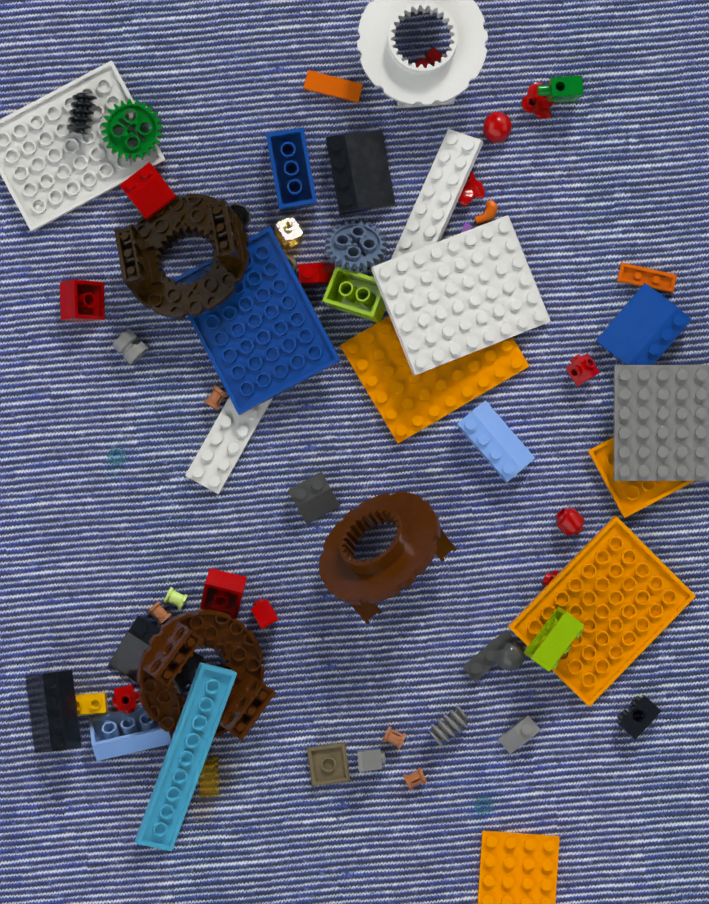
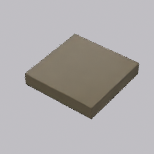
M345 742L307 747L312 786L350 781Z

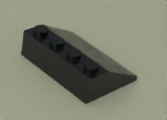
M382 131L326 137L339 215L396 206Z
M138 615L110 660L109 665L137 682L141 655L149 647L150 638L158 634L161 629ZM196 651L193 652L194 655L189 657L183 665L181 673H178L173 679L174 687L178 690L179 694L182 693L197 670L199 663L204 659V656Z
M72 670L25 676L34 751L52 752L81 748Z

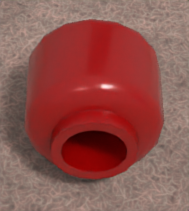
M565 507L556 515V525L565 535H578L584 529L582 526L584 518L574 508L567 509Z

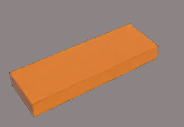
M308 70L303 90L359 103L363 84Z
M621 262L617 282L639 287L646 283L654 290L673 294L677 275Z

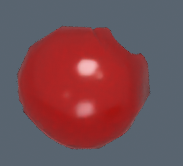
M492 112L485 118L482 128L483 134L489 141L501 143L509 137L512 123L509 116L503 112Z

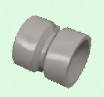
M131 329L126 330L112 344L118 353L124 354L123 358L130 365L138 361L148 350V347L142 341H137V335Z

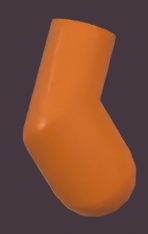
M493 200L486 202V209L483 214L474 217L477 226L494 219L498 206Z

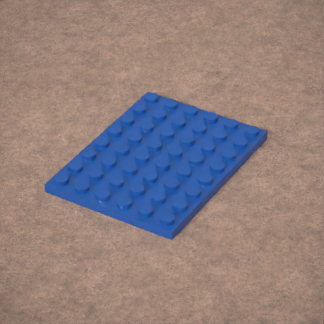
M271 227L249 238L250 244L247 247V250L250 252L249 265L243 281L236 285L234 294L212 311L206 310L202 315L196 317L187 315L238 415L253 409L341 361ZM211 258L172 280L177 284L182 282L183 285L187 281L192 284L194 279L200 281V276H206V270L211 271L210 264H214V261Z

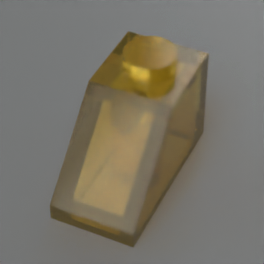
M219 756L206 757L199 776L200 798L220 797Z

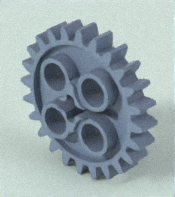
M352 220V224L345 221V226L338 224V229L332 228V233L328 232L327 238H325L326 257L330 258V263L335 262L336 268L341 265L342 271L349 268V273L353 269H356L357 273L360 272V269L367 272V267L371 268L374 264H380V260H384V255L386 254L387 241H385V235H382V230L376 231V225L370 227V222L363 225L362 220L358 224L354 220Z

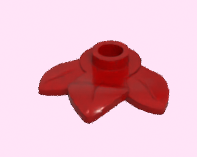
M535 82L528 88L527 95L523 97L521 105L525 112L534 113L540 119H547L552 116L549 107L555 102H548L547 96H538L537 85H543V83ZM529 100L534 103V106L529 104Z
M472 171L469 174V181L466 182L458 199V202L463 207H466L471 202L473 196L483 199L485 195L483 184L475 179Z

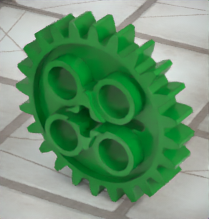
M128 99V104L126 105L121 100L120 107L114 104L115 110L108 109L110 116H104L107 123H101L102 127L106 128L101 131V134L107 135L103 138V142H109L106 145L107 149L113 147L111 153L114 155L118 152L119 159L125 155L126 161L129 160L130 156H132L134 161H136L137 156L144 160L143 154L145 153L151 156L149 150L156 151L154 144L160 145L161 142L157 138L163 137V134L158 132L163 130V126L158 125L162 122L161 118H156L158 112L151 113L153 106L151 105L146 108L145 101L139 105L138 99H136L134 104H132L131 99ZM129 113L136 114V118L133 121L126 119ZM119 119L125 121L131 128L135 127L136 132L146 140L142 141L135 133L129 132L128 128L119 122ZM149 125L151 129L148 133L141 132L142 126ZM117 127L124 129L121 135L114 134V130ZM132 139L138 140V145L134 148L128 146L129 141Z

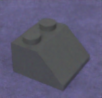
M322 471L288 490L306 524L340 507Z

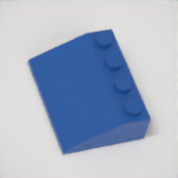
M644 283L596 339V342L622 365H654L692 319L680 308Z

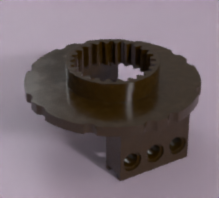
M187 194L185 197L177 195V198L150 219L146 220L142 215L138 219L136 227L131 224L127 228L114 229L123 282L146 308H153L156 314L182 319L187 315L196 317L202 315L206 310L212 311L234 294L236 285L243 281L247 272L250 252L247 250V247L250 243L248 235L244 233L245 226L225 199L218 201L214 197L202 194ZM193 233L196 237L201 235L203 239L207 238L212 243L215 255L212 258L214 264H210L211 271L206 270V276H200V281L194 279L192 284L188 281L185 285L182 282L177 284L174 280L171 281L166 276L164 271L165 265L162 263L166 260L163 255L168 254L166 249L172 248L171 243H177L178 238L184 239L185 235L192 237Z

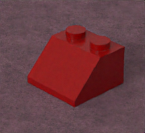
M150 162L119 185L146 220L177 198Z
M75 279L60 282L61 320H105L104 282Z
M210 568L204 585L200 609L221 611L229 614L231 618L237 619L247 577Z

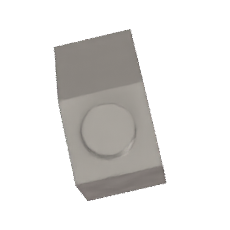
M525 715L500 736L498 740L511 754L540 731V728L529 715Z
M381 749L357 750L359 772L382 769V764H386L385 753H381Z

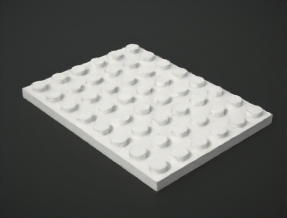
M112 60L0 119V175L31 232L118 187L150 162L155 167L166 161L157 144H154L156 151L149 150L151 156H148L146 153L143 154L144 160L137 156L136 161H134L132 156H130L129 160L126 161L125 155L119 159L118 152L114 155L111 153L113 147L107 149L106 145L109 142H103V138L107 135L101 134V131L106 129L102 127L101 123H107L104 116H110L108 109L114 111V104L120 107L121 100L125 105L128 104V99H131L132 104L135 103ZM77 93H87L97 97L96 100H91L96 106L89 108V110L94 112V114L88 115L93 121L86 123L91 127V129L85 130L89 135L73 133L66 128L67 125L71 124L68 122V118L73 117L69 114V111L74 109L71 107V103L76 102L72 99V96ZM129 113L126 116L128 121H133L136 118L135 113ZM119 119V122L124 124L129 132L135 133L142 141L146 140L136 132L135 127L131 128L125 121ZM144 125L141 128V132L148 133L150 131L147 125ZM117 127L114 130L115 135H121L124 132L122 127ZM130 140L128 146L131 148L136 147L138 140Z
M508 215L371 267L413 376L551 322Z

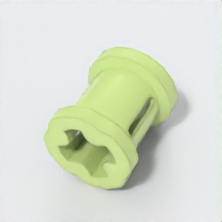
M170 587L163 602H169L177 606L178 610L181 611L188 595H182L176 592L173 587Z

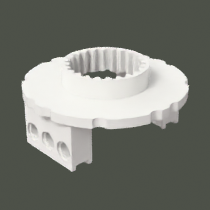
M375 0L369 2L358 27L360 38L357 41V49L362 55L360 62L363 70L375 87L382 88L386 96L397 101V109L454 104L455 97L459 96L469 87V82L477 78L483 67L487 53L485 43L488 41L487 31L483 27L485 23L484 17L474 0ZM418 11H422L423 14L430 13V15L437 13V18L443 17V23H447V29L450 30L449 51L446 52L445 57H441L440 63L435 61L433 67L431 64H428L427 68H424L422 64L418 68L415 63L408 65V60L402 61V54L398 55V48H395L396 27H399L400 20L404 21L405 15L410 17L411 12L418 14Z

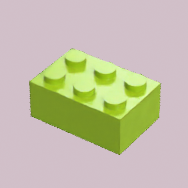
M335 267L322 301L330 308L380 323L386 306L375 278L355 271L349 273L348 269L342 271V267Z
M558 606L523 653L550 672L551 669L554 670L558 666L559 658L562 654H566L570 650L572 641L582 634L584 624Z

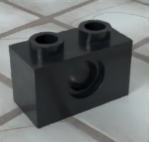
M637 695L630 703L632 705L628 711L624 709L617 717L619 719L617 724L635 740L661 712L645 695L641 697ZM636 710L642 712V719L639 721L633 719V713Z

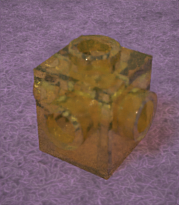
M292 216L287 219L282 218L275 224L274 234L285 251L302 244V227Z

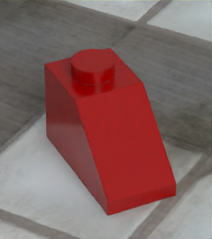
M298 264L299 282L302 286L329 284L335 264Z
M261 598L253 603L254 607L251 610L261 629L279 620L268 599L264 601Z

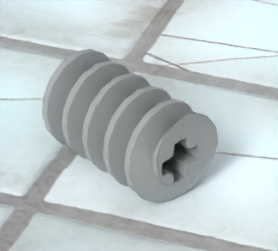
M458 705L455 706L456 713L452 710L449 711L451 717L443 715L444 722L437 719L438 726L431 724L432 731L429 730V732L441 747L443 746L442 739L449 742L448 735L456 737L454 730L462 732L461 725L468 728L467 721L469 719Z

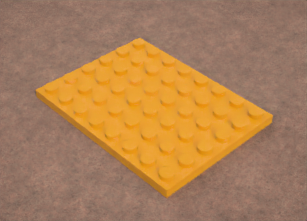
M390 316L340 345L397 444L529 367L528 362L513 337L413 376Z
M614 516L507 627L528 646L558 606L583 623L582 634L572 641L570 650L566 654H562L559 658L558 666L552 671L590 707L696 596L617 516Z

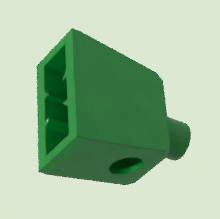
M582 76L550 78L547 84L537 85V95L547 96L548 102H577L583 96Z

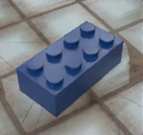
M304 127L266 134L279 211L284 212L317 206Z

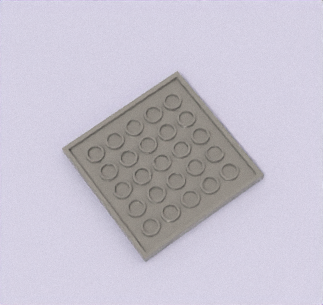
M614 365L613 481H709V365Z

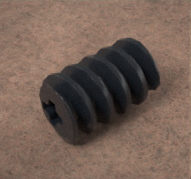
M77 93L72 96V99L76 102L71 103V107L74 109L70 110L69 114L73 117L68 118V122L71 124L67 125L66 128L73 133L89 135L85 130L91 129V127L86 123L93 121L88 115L94 114L89 108L96 106L91 100H96L97 97L87 93Z

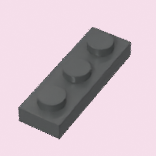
M505 630L463 666L464 670L474 681L478 680L496 664V651L502 650L505 646L504 643L517 641Z

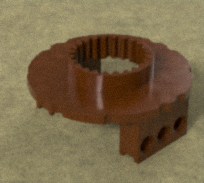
M396 492L392 495L385 493L364 501L357 509L349 511L343 521L335 525L323 545L324 552L320 555L319 572L329 592L332 595L334 594L340 601L349 603L368 625L370 618L376 613L379 615L382 613L375 603L397 595L402 588L409 587L414 583L415 578L422 574L429 566L435 554L443 562L445 560L444 556L450 551L455 552L457 549L440 528L439 518L427 501H423L420 496L408 492ZM386 522L388 525L391 523L396 525L397 535L394 536L395 541L390 543L391 547L386 548L385 553H380L378 558L374 556L372 561L366 559L363 562L362 560L357 561L352 555L355 554L353 551L356 548L355 543L360 541L359 537H363L365 531L369 532L372 526L376 528L379 523L384 525Z
M200 609L196 613L185 612L172 618L161 626L158 634L150 638L149 647L143 651L139 661L137 683L140 684V690L138 694L144 710L153 721L158 722L160 728L166 732L172 731V734H174L187 697L185 698L178 693V690L174 687L173 679L178 673H181V668L189 657L194 655L193 652L197 646L203 647L205 645L218 652V656L222 658L220 662L224 664L221 668L233 670L237 673L214 737L229 731L241 741L276 694L275 691L263 683L264 667L261 665L263 654L256 637L250 630L245 629V624L236 618L231 619L227 613L217 610Z

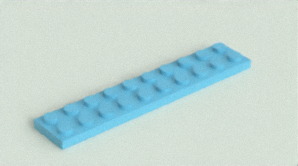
M199 663L135 839L137 844L167 851L173 850L237 675L235 671Z

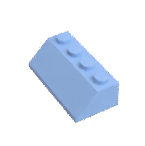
M486 400L456 425L506 483L535 459Z
M143 705L134 708L135 712L124 714L123 711H116L89 718L91 744L97 761L169 745L172 740L171 731L166 732L160 728L158 722L153 721L148 716Z

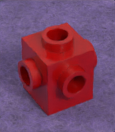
M588 353L582 357L580 354L570 359L571 364L565 367L577 387L600 373Z
M134 684L113 689L115 697H112L114 709L117 708L118 712L123 711L124 714L135 712L134 708L139 707L138 703H141L138 691L135 692ZM125 696L129 698L128 703L124 702Z

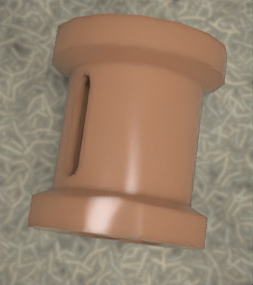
M214 385L213 392L204 402L218 411V406L228 394Z
M160 601L156 602L147 611V614H151L158 621L159 626L172 616L171 613H167L160 605Z
M388 726L382 742L391 743L397 746V749H400L406 733L401 734Z
M421 767L411 774L403 775L410 791L421 783H428Z

